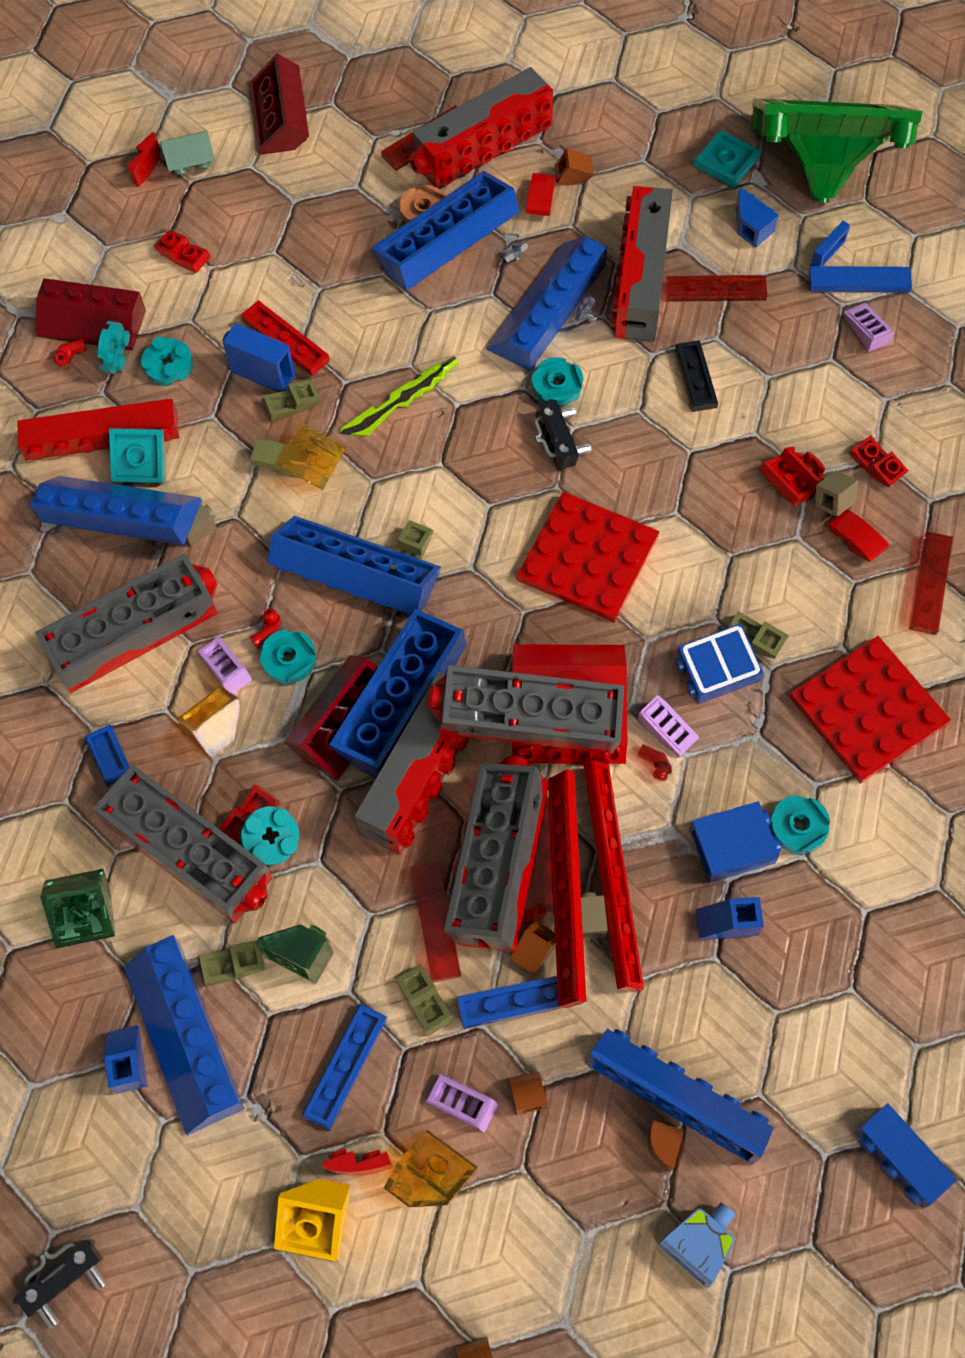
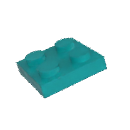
M720 129L695 159L694 167L735 188L759 159L761 150Z
M109 429L111 482H165L164 429Z

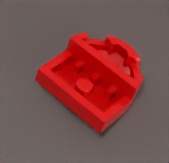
M795 447L784 448L780 456L763 462L759 471L783 494L787 501L795 506L811 499L816 494V485L825 479L823 477L825 467L812 453L806 452L803 455L794 452Z

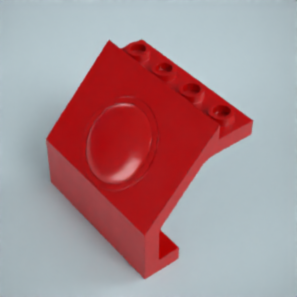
M513 644L512 672L624 685L621 742L612 753L512 742V755L523 757L528 763L583 764V762L590 759L606 764H626L628 726L625 645Z

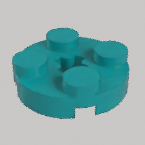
M108 321L106 324L109 325L108 330H102L98 344V358L103 359V365H99V368L102 372L114 374L117 370H124L126 360L123 355L125 346L129 344L130 333L124 330L121 323Z
M160 336L156 337L152 344L143 352L141 365L151 382L161 386L173 385L172 382L179 379L181 382L190 375L193 369V359L187 344L177 339ZM166 359H171L173 361L172 363L168 362L166 365H163V361Z
M553 357L542 361L535 373L533 372V392L544 403L557 400L558 405L562 406L580 398L583 387V374L579 366L574 362L572 365L566 362L565 358ZM558 378L559 381L564 382L561 385L553 384V379Z
M280 630L270 635L263 643V650L260 655L263 670L268 677L279 682L281 685L289 686L292 683L305 679L316 667L317 660L314 644L303 632L297 631L296 633ZM288 652L292 654L294 652L293 660L283 661V653Z
M800 795L786 797L777 804L770 819L772 836H776L780 846L793 855L811 853L823 845L829 833V814L819 801L811 797L809 799L799 797ZM797 818L799 821L805 820L807 822L804 831L797 830L794 827V819Z
M272 806L263 807L252 812L244 821L239 833L240 845L267 866L276 865L286 861L297 850L299 841L298 826L287 810ZM266 828L276 832L277 837L274 838L273 844H270L268 840L262 839V835L266 833Z

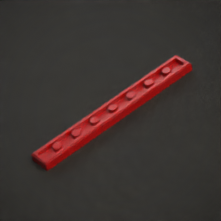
M590 759L583 762L617 990L638 992L644 990L610 768L609 764Z
M565 770L548 778L558 1007L570 1008L587 1002L575 776L573 771Z

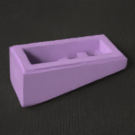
M866 303L843 312V316L868 352L891 343L894 332ZM862 312H863V314H864V315H861V316H859V317H855V316H854V315H857V314L862 313ZM868 319V321L864 323L860 322L862 320Z
M220 636L197 651L198 655L229 695L234 694L251 682L252 678L246 668ZM220 649L223 650V651H221L220 653H218L216 656H214L213 658L209 659L210 656H212L213 654H215V653H216L217 651H219Z
M659 695L639 713L638 721L679 758L699 739V736ZM656 711H659L660 713L653 719L651 716ZM667 718L669 721L661 728L659 724ZM676 726L678 729L669 736L667 732ZM684 733L687 737L677 745L675 740Z
M439 1074L426 1100L428 1104L482 1132L487 1130L498 1107V1103L492 1098L442 1074ZM448 1085L451 1089L444 1103H442L440 1099ZM458 1092H462L455 1108H452L451 1106ZM472 1097L473 1101L467 1113H462L469 1098ZM481 1103H483V1105H482V1107H481V1109H480V1111H479V1113H478L476 1119H474V1117H475V1115H476V1113H477V1111H478V1109H479Z

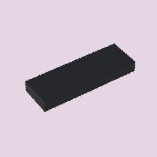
M700 340L675 344L674 350L692 412L717 408L718 400Z

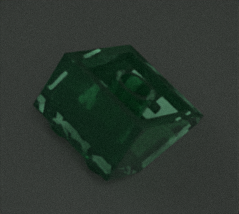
M104 868L45 880L40 898L55 948L115 936L111 893Z
M299 924L258 937L255 942L264 958L314 984H317L334 953L329 943L330 941L325 937L327 933L314 925H310L307 928Z

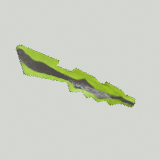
M452 356L445 362L437 363L420 373L419 378L404 384L390 393V399L377 409L374 406L370 407L340 429L341 434L369 436L397 407L408 408L413 399L422 398L424 393L434 389L436 383L444 381L447 372L459 364L457 358Z

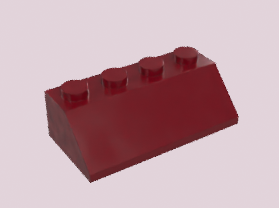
M276 53L249 82L258 153L262 155L296 150L309 137L299 65Z
M43 278L36 297L37 337L70 342L83 338L85 344L98 345L102 330H108L109 325L106 323L113 321L121 323L124 330L129 331L130 340L125 349L133 351L146 309L139 291Z
M350 655L284 741L301 759L337 781L350 762L334 751L329 744L377 670V667L367 657Z

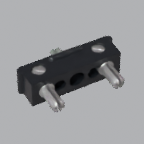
M557 400L545 403L540 401L534 421L538 435L534 436L536 442L543 444L547 455L553 458L557 470L562 471L563 468L576 466L579 455L590 453L591 446L590 444L579 446L574 444L564 418L575 416V408L560 410ZM542 433L544 435L545 440L540 438Z
M86 1240L79 1246L68 1243L54 1254L45 1252L39 1257L41 1260L40 1265L25 1277L24 1285L26 1288L14 1297L13 1303L19 1304L28 1318L38 1312L48 1328H54L59 1323V1320L48 1305L50 1301L85 1273L97 1290L103 1289L107 1284L95 1266L103 1260L94 1246L95 1240ZM67 1249H73L66 1257L33 1283L29 1284V1280L45 1266V1257L47 1259H55Z

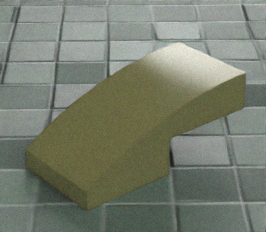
M312 379L288 384L287 391L263 395L262 403L270 421L298 414L321 401Z
M257 438L250 461L253 466L277 469L279 475L304 479L310 455L286 444Z
M409 520L397 539L398 546L395 551L422 560L433 535V529ZM392 565L391 569L395 570L396 566Z
M739 611L728 626L729 628L741 623L753 651L773 659L776 658L789 636L766 621L761 625Z
M259 940L230 945L227 950L202 954L198 957L204 987L236 980L265 970Z
M422 964L396 978L401 991L427 1036L454 1021Z

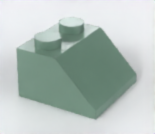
M207 130L161 141L168 171L174 170L175 175L189 172L188 167L197 165L198 169L212 166L211 161H215Z

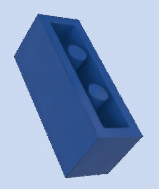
M889 1103L880 1108L855 1131V1134L859 1137L857 1139L859 1145L868 1154L871 1155L873 1153L879 1159L882 1171L891 1180L896 1179L903 1186V1194L914 1206L919 1205L922 1209L930 1206L957 1181L954 1175Z

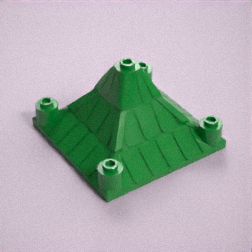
M753 98L751 129H756L755 134L766 136V141L781 142L783 137L799 160L810 196L815 197V202L829 203L830 198H835L847 182L855 166L880 146L883 141H889V136L890 142H895V148H910V143H916L918 123L921 122L922 111L887 104Z

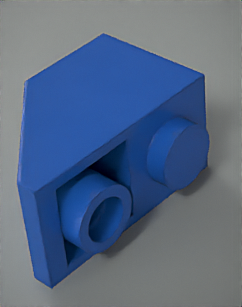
M741 188L738 191L735 207L737 234L756 248L775 232L779 215L772 208L759 201L753 194Z
M760 897L728 899L696 909L699 940L759 936L764 927Z
M136 1025L107 1032L104 1060L108 1088L119 1094L148 1087L139 1026Z

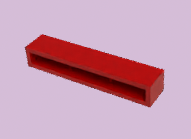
M172 398L17 420L18 447L25 460H40L54 456L64 457L68 454L91 453L96 450L110 449V428L164 429V442L180 438L178 413Z

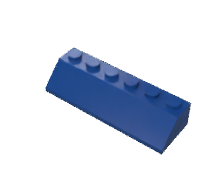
M482 171L371 247V250L391 279L408 290L519 213L514 188L489 173Z
M586 236L564 242L489 343L487 350L531 371L606 266L607 246Z
M59 476L39 483L29 506L43 523L184 546L202 499L195 496Z
M295 515L272 534L267 564L276 566L281 571H290L301 575L304 579L323 583L329 588L349 592L354 597H363L374 601L379 606L394 608L405 615H411L415 608L421 611L426 606L441 566ZM392 565L396 566L395 570L391 569Z
M415 608L329 746L358 770L377 778L437 672L446 673L448 665L455 666L465 650L467 643L463 629Z
M172 935L145 947L124 966V970L184 1131L188 1136L244 1110L245 1107L181 943Z
M608 1028L606 1029L590 1054L588 1067L747 1163L753 1165L762 1157L774 1129L773 1126L768 1124L769 1119L756 1111L747 1112L740 1107L741 1103L730 1095L724 1094L723 1097L712 1091L713 1086L707 1081L698 1077L696 1080H693L684 1074L685 1069L672 1061H669L668 1064L657 1058L658 1054L645 1045H642L640 1048L629 1042L631 1038L618 1029H615L614 1032Z

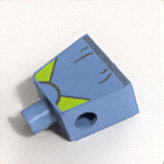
M722 1202L718 1204L710 1216L699 1207L662 1240L658 1246L703 1286L709 1288L714 1283L735 1242L734 1236L726 1230V1227L736 1215Z

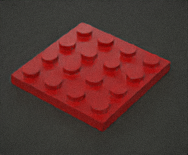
M562 491L517 574V581L615 623L659 537L660 531Z
M876 636L791 692L789 696L860 784L934 735L951 721L948 715L879 636Z

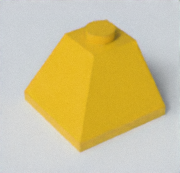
M317 1179L280 1193L278 1197L274 1249L337 1262L348 1213L351 1185Z

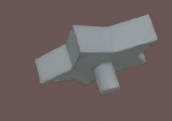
M512 242L508 248L500 251L501 257H504L506 262L513 259L518 261L519 257H524L523 252L528 248L526 242L520 244Z

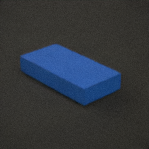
M842 221L815 249L810 266H824L846 242L850 224Z
M110 724L84 736L107 787L116 783L130 767Z

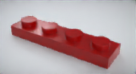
M259 300L241 314L242 322L252 330L289 345L292 361L311 376H314L330 361L329 354Z

